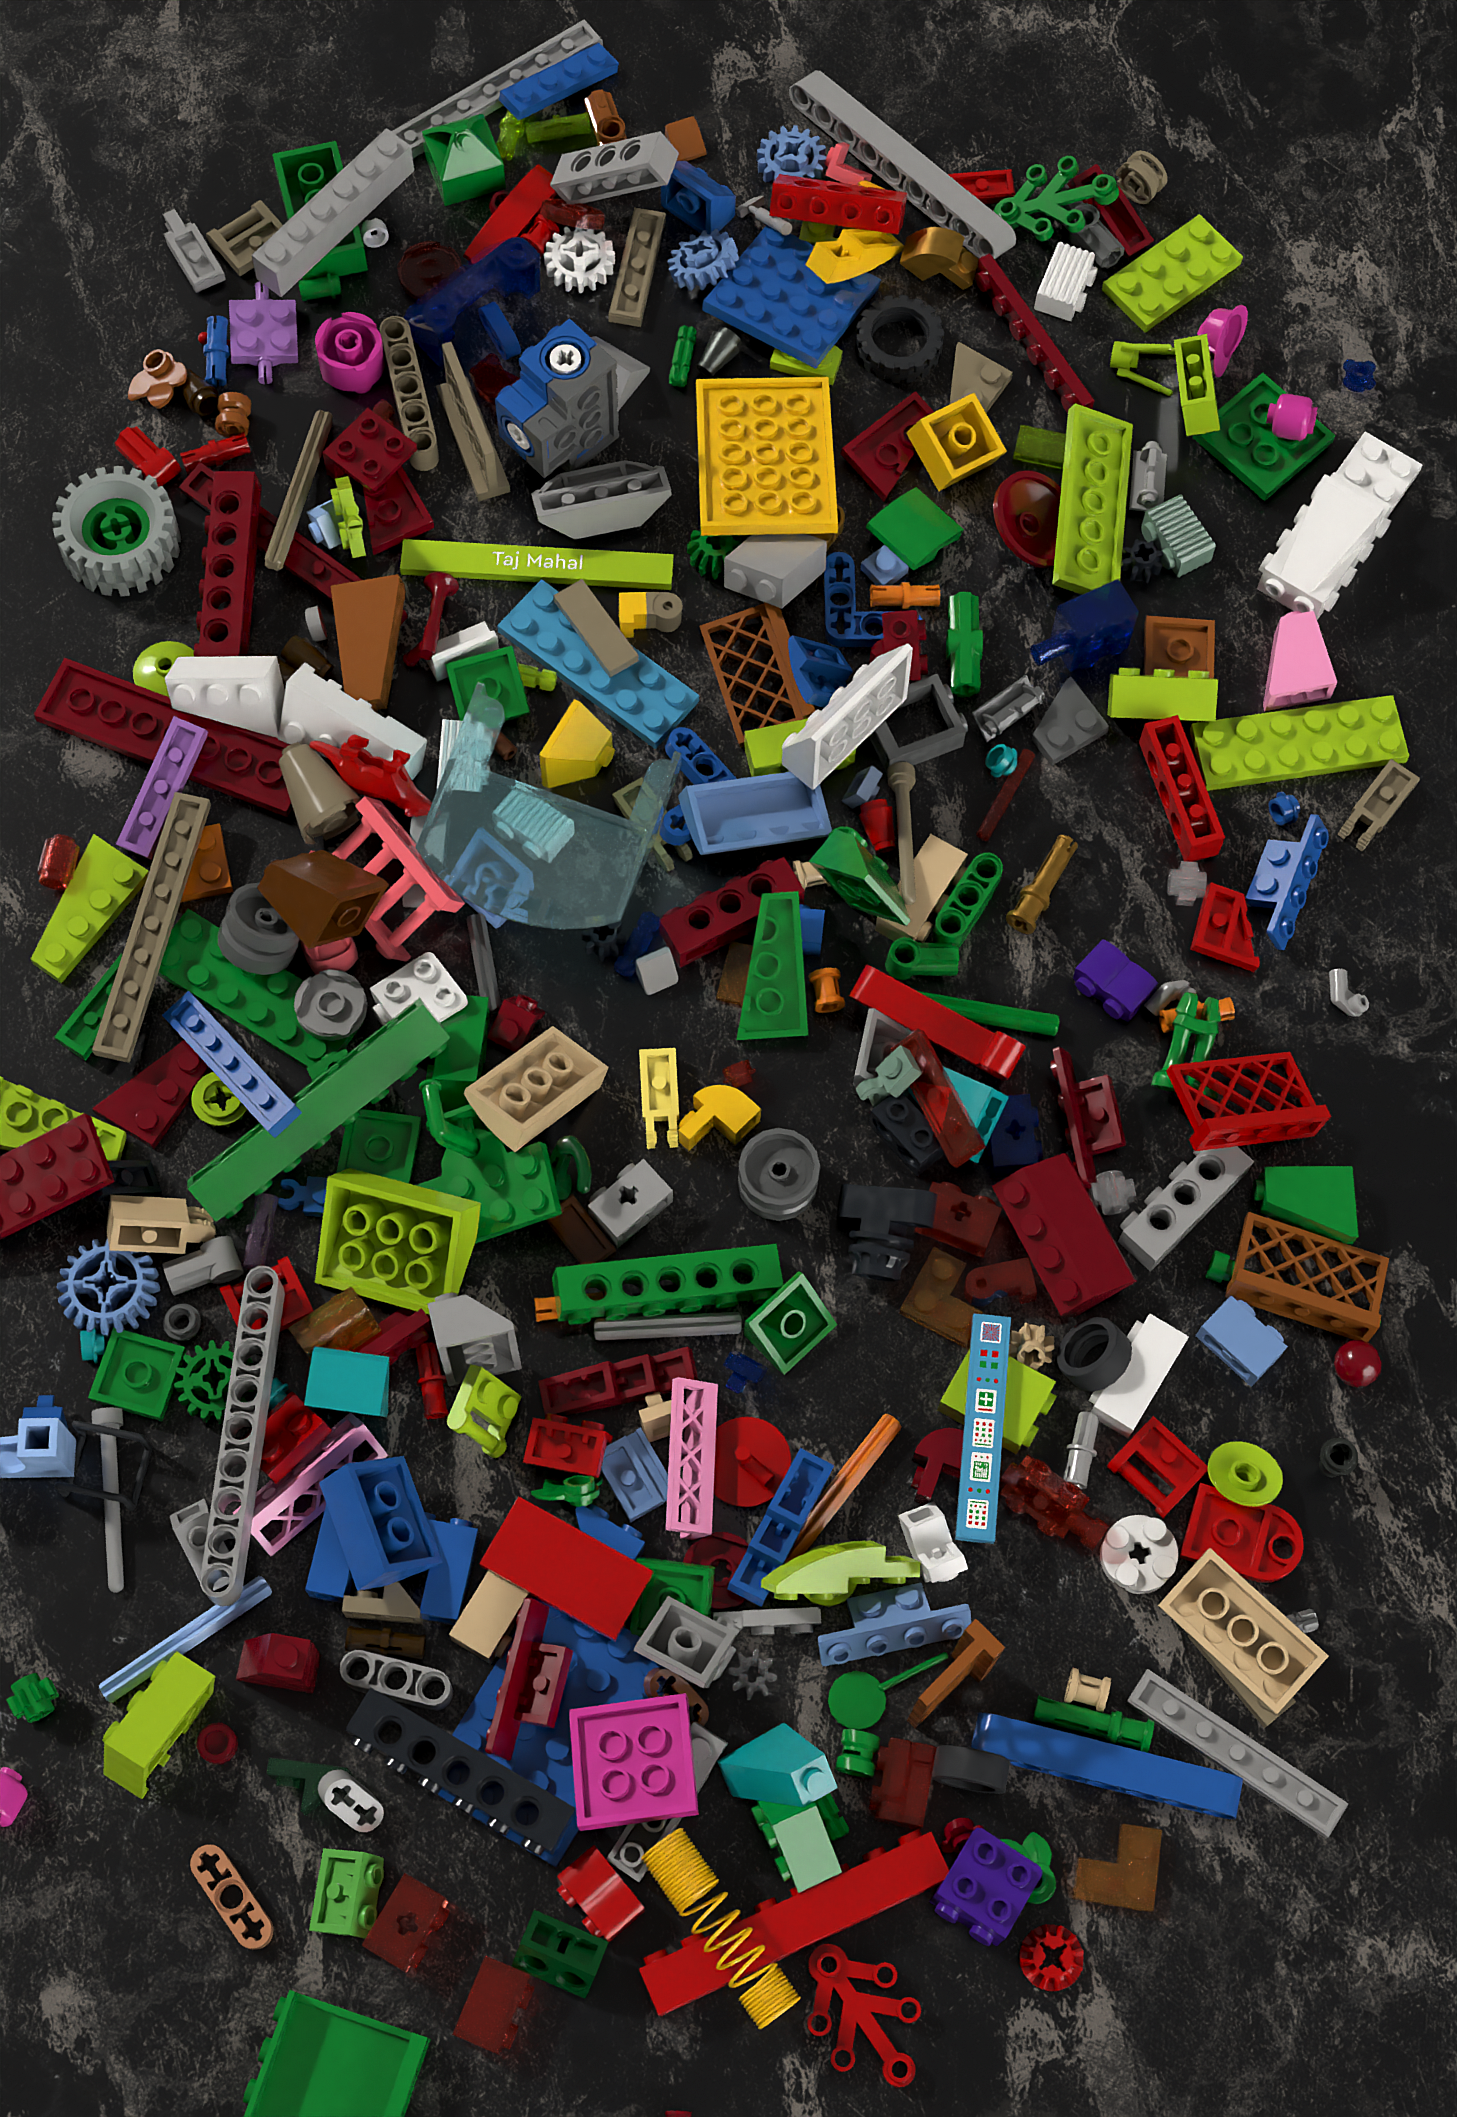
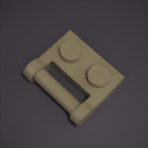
M261 200L251 205V210L221 229L217 230L214 228L206 233L207 240L213 249L218 250L239 276L254 268L252 254L283 226ZM257 221H260L259 223L255 224V225L252 226L251 228L247 229V230L244 231L243 233L239 234L238 236H236L235 238H233V239H231L230 241L227 242V240L230 239L231 237H233V236H235L236 234L240 233L241 231H243L244 229L248 228L249 226H251L252 224L256 223Z

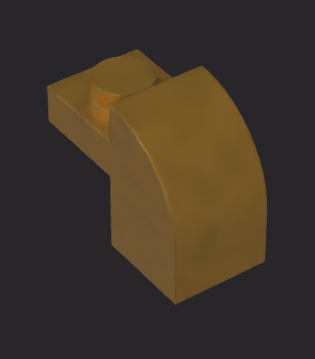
M929 227L907 236L900 264L922 281L941 273L964 290L973 284L979 259L963 247L965 237L960 233L942 227Z

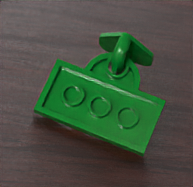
M427 1079L419 1084L428 1120L426 1122L427 1130L430 1131L438 1144L445 1147L446 1150L441 1162L442 1176L416 1186L480 1202L481 1208L475 1244L562 1214L545 1143L537 1142L520 1148L516 1152L511 1151L484 1124L470 1104L443 1113L439 1093L441 1083L438 1080Z

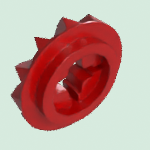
M1045 1924L1035 1928L1025 1937L1020 1948V1965L1024 1975L1034 1986L1046 1991H1059L1075 1983L1083 1970L1084 1950L1075 1934L1063 1926ZM1040 1943L1044 1947L1047 1946L1050 1950H1054L1057 1947L1060 1948L1062 1945L1065 1947L1059 1956V1961L1062 1963L1061 1967L1065 1970L1064 1972L1053 1964L1044 1967L1042 1970L1039 1969V1966L1043 1964L1042 1961L1046 1957Z

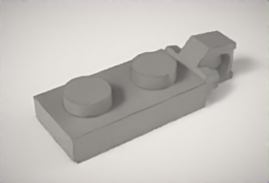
M175 209L164 213L165 226L169 231L164 233L166 243L195 292H200L226 280L221 266L195 223L189 222L184 224Z
M810 1607L715 1612L713 1620L735 1631L736 1635L745 1628H751V1635L775 1634L774 1627H790L791 1634L813 1633V1626L821 1624V1609Z

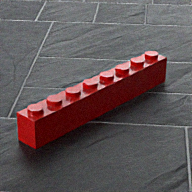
M918 1829L899 1838L900 1846L886 1852L884 1847L881 1846L864 1854L862 1858L865 1863L850 1869L848 1863L840 1865L842 1873L829 1878L827 1881L799 1893L794 1887L790 1889L792 1897L780 1903H777L775 1897L754 1906L756 1914L742 1921L738 1915L713 1940L708 1948L723 1942L748 1927L753 1928L750 1935L720 1965L727 1964L760 1945H765L764 1951L735 1980L737 1981L941 1884L949 1869L932 1832L922 1835ZM726 1919L725 1921H723V1922L717 1924L718 1929H719L728 1919ZM703 1932L681 1940L680 1943L683 1948L668 1955L666 1949H662L645 1957L644 1962L646 1966L639 1968V1971L658 2016H663L728 1985L733 1976L754 1954L722 1970H717L716 1965L722 1956L742 1936L716 1950L704 1952V1946L712 1935L704 1937Z

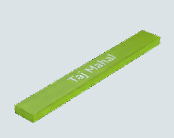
M403 539L400 572L401 575L427 576L433 572H443L454 578L539 582L542 579L546 583L574 584L583 579L586 585L671 590L674 554Z

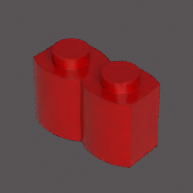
M595 1845L590 1847L557 1876L562 1884L556 1889L570 1908L578 1904L587 1915L581 1921L587 1930L596 1937L600 1938L603 1936L608 1942L645 1912L644 1906Z

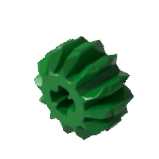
M701 529L700 531L693 530L691 541L687 544V553L690 556L692 568L699 567L701 577L711 572L715 580L718 577V573L722 572L724 574V558L742 544V536H701Z

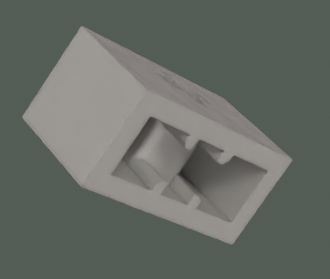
M644 1159L637 1165L633 1163L627 1165L618 1174V1181L608 1189L605 1186L600 1188L589 1199V1216L617 1248L673 1202V1190ZM625 1197L631 1200L635 1197V1204L631 1205L629 1202L622 1204V1198Z

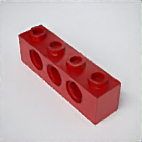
M779 174L772 185L769 216L898 235L904 222L907 193Z
M1176 715L1145 723L1139 744L1184 863L1218 855L1225 836L1179 716Z

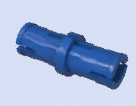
M214 316L207 318V344L203 346V354L206 357L205 381L212 386H217V380H219V386L227 384L226 358L230 356V348L227 345L228 319L223 316H217V323L214 322Z

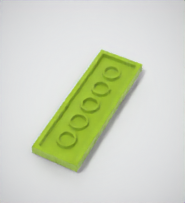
M1075 403L1068 409L1052 584L1113 604L1119 597L1133 424Z
M1393 695L1192 723L1190 727L1199 771L1207 791L1385 766L1390 759L1398 764L1406 763L1409 758Z

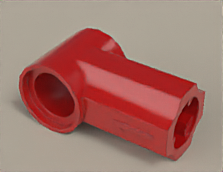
M137 426L134 428L127 427L120 432L115 442L116 449L136 469L141 470L144 480L148 475L156 479L159 488L182 472L174 456L164 447L159 449Z

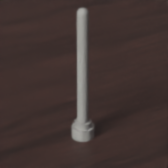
M110 1407L93 1410L92 1424L120 1429L119 1427L123 1426L122 1409ZM96 1432L97 1435L101 1436L103 1491L119 1494L116 1436ZM104 1499L108 1587L110 1591L118 1593L124 1587L120 1502Z

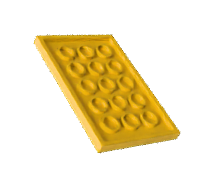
M829 378L696 379L701 536L838 533Z

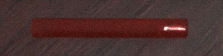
M1023 749L1017 759L1015 770L1007 777L976 832L980 839L989 840L1035 758V754L1032 751Z

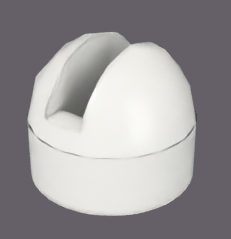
M374 218L363 223L361 235L368 247L377 248L388 241L389 234L382 220ZM372 231H377L376 235H371Z

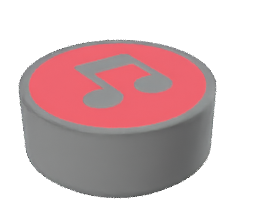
M319 606L307 608L305 617L312 640L318 642L328 639L325 622Z

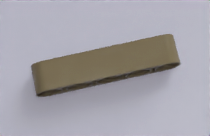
M390 316L382 321L380 334L402 432L417 444V451L409 458V461L415 469L428 471L437 465L439 453L416 351L408 322L403 317Z

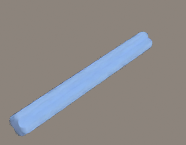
M262 1576L256 1577L243 1586L241 1596L235 1603L223 1607L219 1605L213 1606L100 1683L101 1693L107 1701H116L151 1677L155 1668L162 1660L168 1662L176 1651L182 1655L270 1596L272 1593L270 1586Z

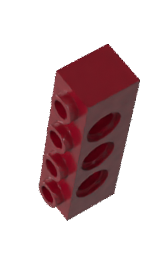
M785 857L776 861L767 860L760 864L754 872L744 877L742 875L735 876L723 888L713 893L712 891H706L697 896L693 903L683 908L674 907L659 919L660 935L680 968L756 929L762 899L753 894L756 890H765L768 893L799 891V904L804 905L805 890ZM727 905H733L739 910L735 913H726L722 908ZM695 921H703L708 926L704 929H695L691 924Z

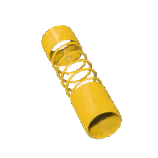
M679 1828L650 1848L641 1857V1861H644L648 1871H651L653 1878H655V1881H658L660 1888H663L662 1891H665V1895H667V1898H670L669 1901L672 1902L674 1908H677L680 1916L690 1915L715 1902L693 1925L692 1934L704 1932L728 1919L707 1941L704 1946V1952L716 1950L742 1936L722 1956L716 1965L717 1970H722L754 1954L730 1980V1988L738 1987L768 1971L753 1987L739 1997V2001H742L741 2005H744L746 2012H749L751 2019H754L753 2022H756L758 2029H762L797 2003L801 1996H798V1993L795 1992L796 1989H793L791 1982H788L781 1968H777V1963L770 1964L749 1977L734 1983L743 1971L764 1951L765 1945H760L735 1960L720 1966L750 1935L753 1928L748 1927L723 1942L708 1948L713 1940L740 1914V1910L736 1909L713 1923L696 1930L699 1924L727 1897L728 1892H722L705 1903L683 1913L685 1908L716 1886L719 1879H716L714 1872H711L712 1869H709L707 1862H704L702 1855H699L700 1852H697L695 1845H692L693 1842H690V1838H688V1835H685L686 1832L683 1831V1828Z

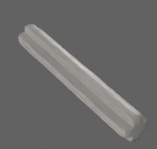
M739 1312L626 1317L615 1321L599 1318L594 1322L596 1340L739 1334L742 1330V1319Z

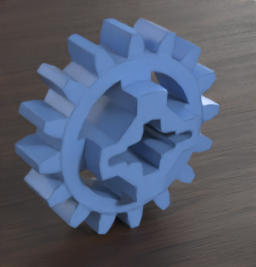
M794 125L792 131L787 132L786 128L782 126L780 134L777 135L775 132L770 131L769 140H761L760 149H757L758 173H763L764 182L771 180L774 182L779 174L822 179L823 169H826L825 145H819V136L810 138L809 129L799 133L798 127ZM774 153V160L771 161V156ZM812 157L813 161L809 165V158Z
M715 229L711 234H707L706 230H703L699 237L692 234L690 235L689 242H679L681 248L671 251L673 258L668 260L671 276L680 288L687 286L688 290L692 291L696 285H699L700 289L703 290L707 283L711 282L713 286L717 285L716 279L719 277L726 279L728 277L726 271L736 268L734 262L739 260L738 249L733 238H730L727 232L720 235L718 229Z

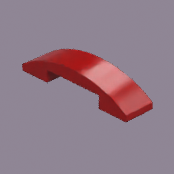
M536 165L515 186L491 215L469 245L463 257L490 276L507 256L510 247L542 208L545 209L557 195L556 191L550 186L554 175L541 165Z

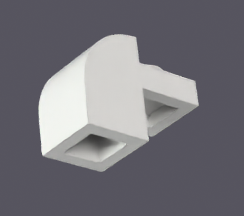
M934 1502L898 1515L912 1557L921 1562L920 1574L925 1582L949 1581L955 1578L959 1572L968 1569L964 1555L952 1542L944 1514Z

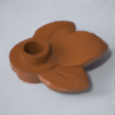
M161 349L150 352L143 361L144 370L138 373L131 381L128 399L134 401L147 396L154 408L160 409L171 400L174 394V387L186 382V367L182 363L176 362L169 352H164Z

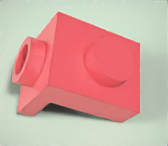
M842 142L836 144L835 148H830L825 160V166H828L825 176L840 181V183L858 185L857 183L863 180L871 181L872 174L844 163L850 144Z

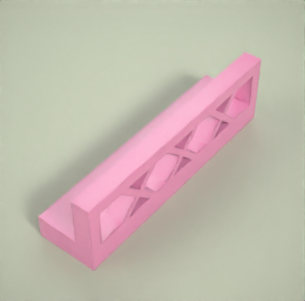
M677 1377L672 1379L666 1530L680 1532L681 1539L696 1540L712 1534L718 1384ZM684 1389H687L686 1404L684 1403ZM685 1428V1436H684V1441H683V1440H682V1429ZM682 1466H683V1480H682V1478L680 1477V1470H681V1467H682ZM682 1503L681 1522H678L679 1505Z
M351 1412L332 1427V1432L277 1484L270 1480L256 1492L251 1534L270 1557L325 1511L326 1501L324 1496L321 1497L323 1493L319 1482L324 1480V1475L331 1469H339L347 1463H354L352 1462L353 1451L363 1441L366 1440L375 1451L364 1461L384 1459L389 1456L364 1423ZM302 1494H313L309 1509L304 1513H293L294 1501ZM240 1507L233 1512V1514L237 1513ZM271 1520H283L281 1533L268 1542L260 1530Z

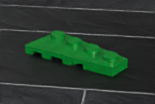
M799 891L762 894L736 1040L808 1035Z

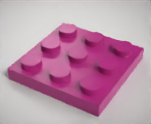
M686 1693L569 1710L577 1827L580 1831L699 1815L689 1704Z

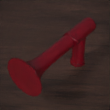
M433 572L424 579L426 590L432 594L431 605L422 641L403 655V661L409 667H414L421 658L432 660L431 657L436 654L445 599L456 594L459 589L457 580L447 573Z

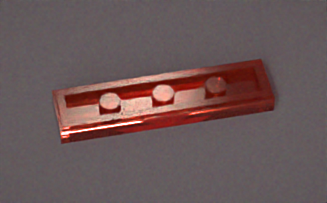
M918 1028L890 1050L893 1052L901 1044L912 1053L922 1074L910 1085V1088L950 1164L958 1168L986 1148L927 1035Z

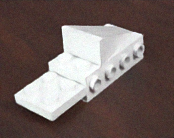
M1364 432L1336 473L1333 472L1330 477L1324 474L1311 495L1312 502L1308 507L1304 504L1294 518L1293 522L1296 525L1292 531L1286 528L1276 544L1279 548L1274 555L1271 553L1267 554L1259 567V571L1263 574L1257 589L1293 611H1300L1302 613L1314 611L1317 620L1324 610L1329 612L1340 595L1337 593L1342 585L1347 587L1357 571L1354 567L1358 561L1364 563L1374 547L1372 542L1377 536L1381 539L1391 523V520L1387 519L1419 474L1422 464L1369 433Z

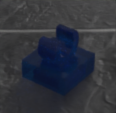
M737 1350L731 1351L723 1365L734 1372L725 1387L737 1394L742 1393L748 1380L755 1383L762 1381L768 1367Z

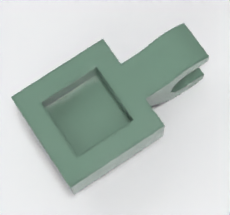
M900 1044L875 1069L878 1077L864 1080L857 1086L856 1091L861 1100L864 1101L868 1097L875 1108L889 1094L897 1098L922 1072L910 1050Z

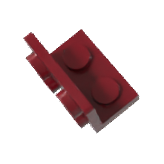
M367 408L322 453L326 472L334 480L341 478L346 473L369 491L375 492L417 451V444Z

